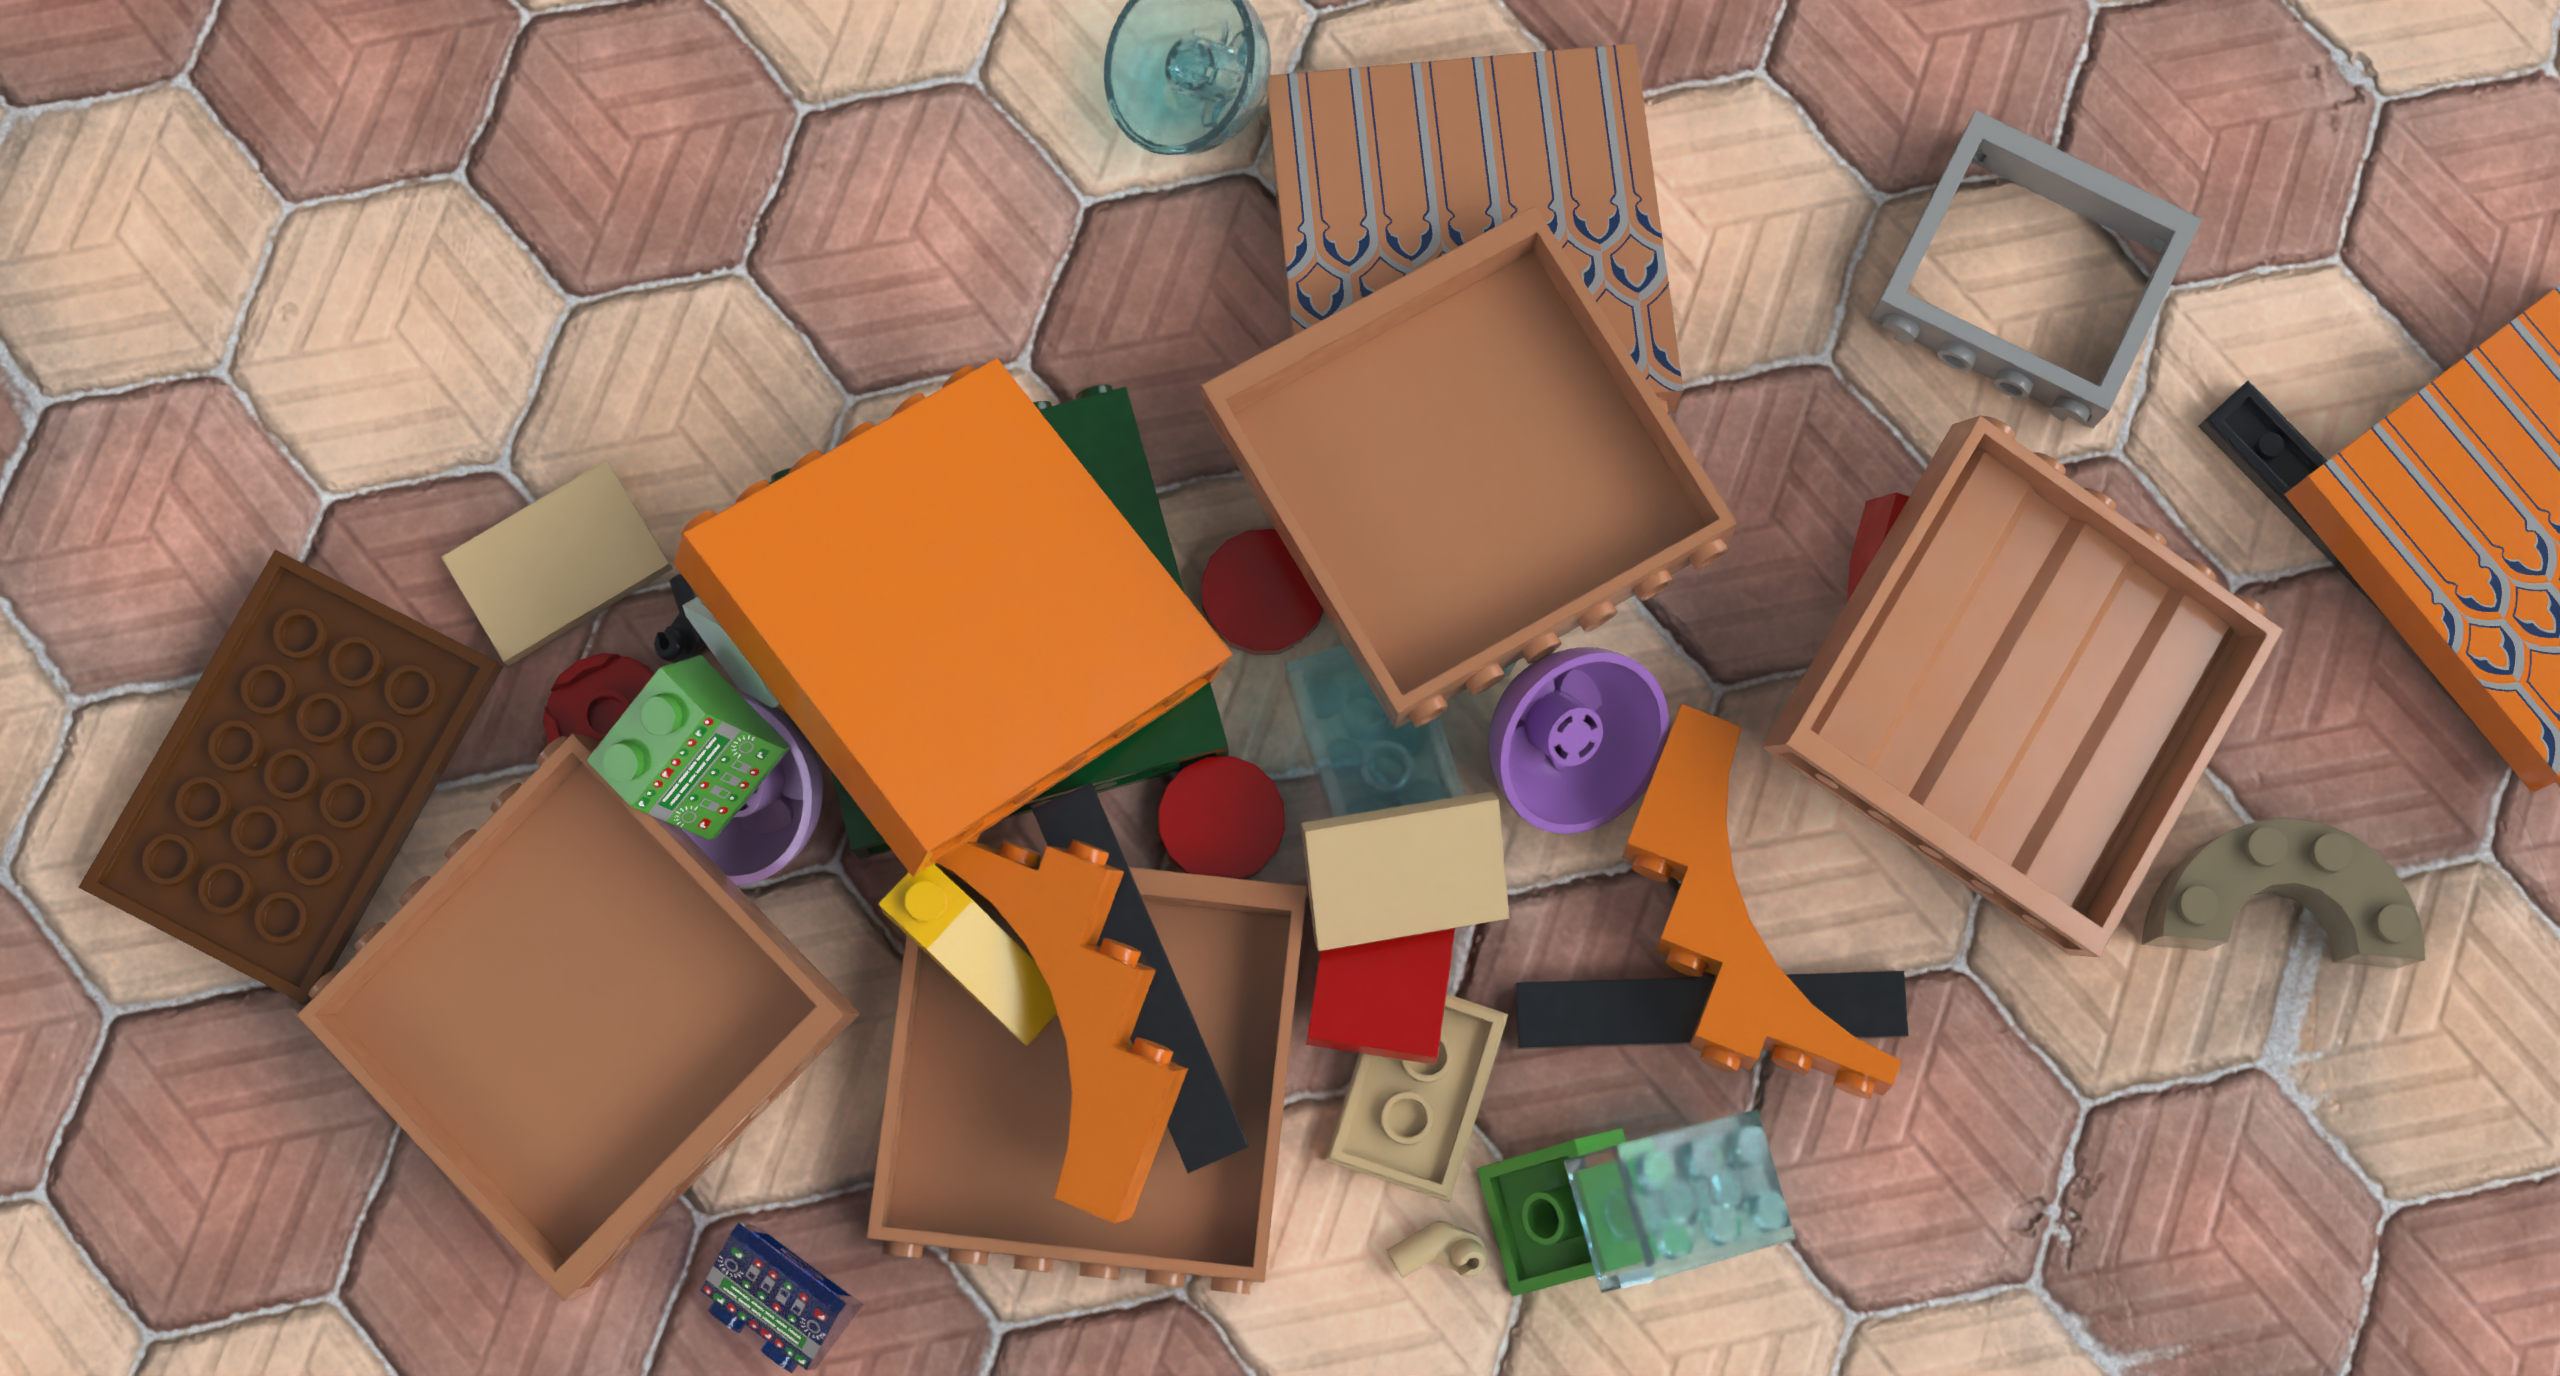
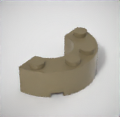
M2294 818L2268 819L2243 825L2205 843L2185 857L2168 873L2157 889L2147 911L2141 944L2206 951L2227 943L2234 917L2248 898L2253 895L2272 893L2296 900L2316 915L2329 936L2334 963L2401 968L2425 960L2424 938L2417 910L2409 892L2390 865L2365 843L2342 830L2316 821Z

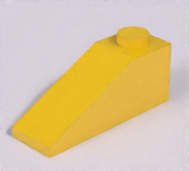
M931 865L915 877H912L908 872L878 903L882 912L1026 1047L1058 1014L1050 988L1036 962L936 865Z

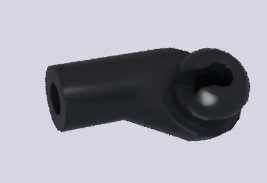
M681 574L669 581L679 614L671 626H668L664 632L657 633L654 641L657 655L662 660L672 663L698 656L705 644L684 612L682 605L698 596Z

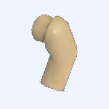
M1443 1221L1429 1224L1386 1250L1402 1278L1430 1262L1457 1271L1459 1275L1464 1277H1474L1485 1269L1488 1261L1485 1244L1478 1235Z

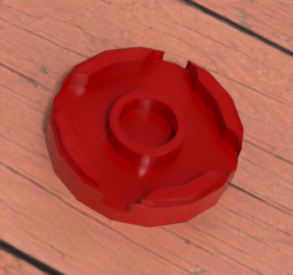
M1275 529L1248 530L1226 540L1209 558L1201 580L1202 609L1213 630L1230 647L1254 656L1279 655L1292 649L1294 645L1301 643L1318 627L1324 611Z
M600 653L576 661L557 677L550 689L552 693L548 698L547 707L545 706L543 716V725L548 743L550 744L561 736L568 738L571 734L593 737L600 744L655 673L649 666L640 661L620 656L619 654Z
M1233 756L1206 757L1184 767L1167 785L1158 808L1159 835L1168 856L1181 870L1189 874L1246 880L1259 874L1277 855L1285 832L1284 802L1274 781L1255 764Z

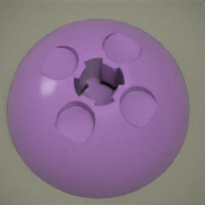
M1593 647L1570 648L1551 653L1530 664L1504 690L1496 705L1490 724L1488 739L1489 759L1493 775L1501 793L1510 806L1524 820L1541 830L1552 833L1573 834L1585 832L1615 819L1643 794L1649 786L1659 762L1669 731V714L1664 693L1655 677L1647 668L1623 654L1607 649Z

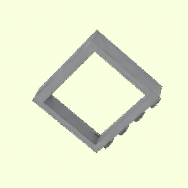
M1975 110L1962 132L1869 319L1897 333L1894 340L1907 344L1917 342L1938 352L1937 357L1944 364L1960 371H1970L1973 369L1993 379L1995 387L2009 396L2019 399L2030 397L2050 407L2052 415L2062 422L2069 417L2094 429L2111 410L2202 218ZM1971 162L2161 253L2098 385L1906 292Z

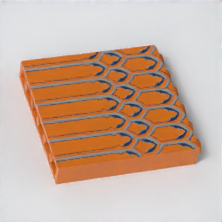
M2558 285L2284 494L2532 793L2555 782L2560 787V285Z

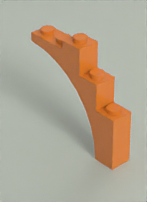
M1681 703L1626 843L1622 858L1633 862L1632 869L1651 880L1668 882L1669 878L1672 877L1682 881L1655 952L1667 956L1665 963L1681 973L1702 977L1704 971L1716 975L1689 1047L1702 1052L1700 1060L1705 1064L1733 1074L1737 1073L1739 1067L1751 1071L1758 1061L1763 1048L1773 1052L1771 1060L1783 1068L1797 1073L1808 1074L1811 1067L1834 1076L1833 1085L1846 1093L1867 1099L1872 1097L1873 1092L1883 1096L1893 1086L1902 1061L1854 1037L1816 1008L1776 964L1750 920L1734 875L1727 830L1729 773L1742 726Z
M977 835L936 863L953 871L996 907L1024 941L1050 988L1066 1039L1072 1090L1068 1148L1054 1198L1114 1224L1132 1219L1188 1068L1171 1062L1174 1051L1163 1045L1136 1037L1133 1046L1128 1044L1156 969L1139 963L1141 951L1129 945L1104 938L1101 947L1096 946L1124 871L1106 864L1109 856L1107 851L1072 839L1069 849L1047 846L1040 866H1038L1039 853L1008 841H1003L1000 850L977 842L979 835Z

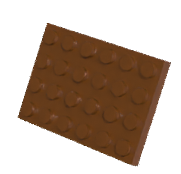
M275 550L78 888L280 993L307 1005L312 1000L308 995L310 989L321 977L333 970L503 666L497 661Z

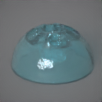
M1129 0L1113 26L1104 61L1106 98L1111 113L1120 129L1131 141L1141 148L1153 153L1169 156L1196 155L1215 149L1230 141L1253 119L1264 100L1271 73V51L1266 29L1258 12L1249 0Z

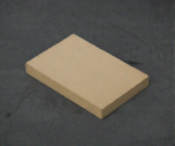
M607 460L441 557L502 661L508 667L673 569Z
M1494 791L1301 823L1313 935L1318 951L1510 919L1499 799Z
M1446 994L1436 1065L1359 1053L1325 1162L1450 1202L1509 1014Z

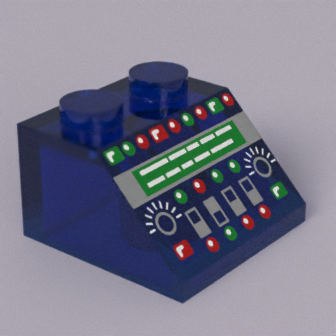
M739 1222L730 1233L700 1289L702 1293L714 1301L708 1311L716 1319L737 1333H740L745 1326H748L766 1340V1343L760 1350L790 1373H793L798 1365L806 1371L816 1370L863 1305V1303L761 1227Z

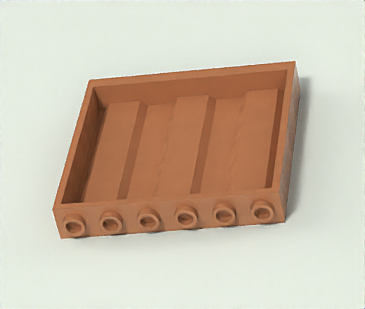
M1977 416L1952 424L1762 747L2068 955L2100 957L2281 636L2283 629L2264 617L2266 610L2258 602L2244 595L2232 594L2216 583V574L2210 568L2197 561L2183 559L2165 546L2167 543L2166 539L2159 532L2146 525L2133 524L2116 512L2117 506L2111 498L2097 490L2082 488L2065 476V467L2059 461L2043 453L2031 452L2014 440L2015 433L2008 425L1992 417Z

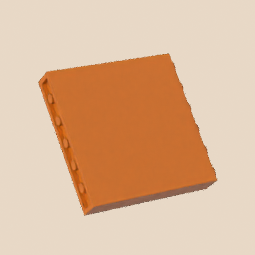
M998 358L976 370L972 365L961 368L946 380L942 389L928 397H925L922 393L909 397L895 409L892 417L876 426L871 421L857 426L845 436L840 446L823 455L819 450L810 452L791 467L788 475L772 484L767 480H761L751 485L740 494L734 505L716 514L713 510H708L697 515L682 529V538L673 562L677 570L912 877H915L1182 703L1209 681L1210 683L1214 682L1233 655Z

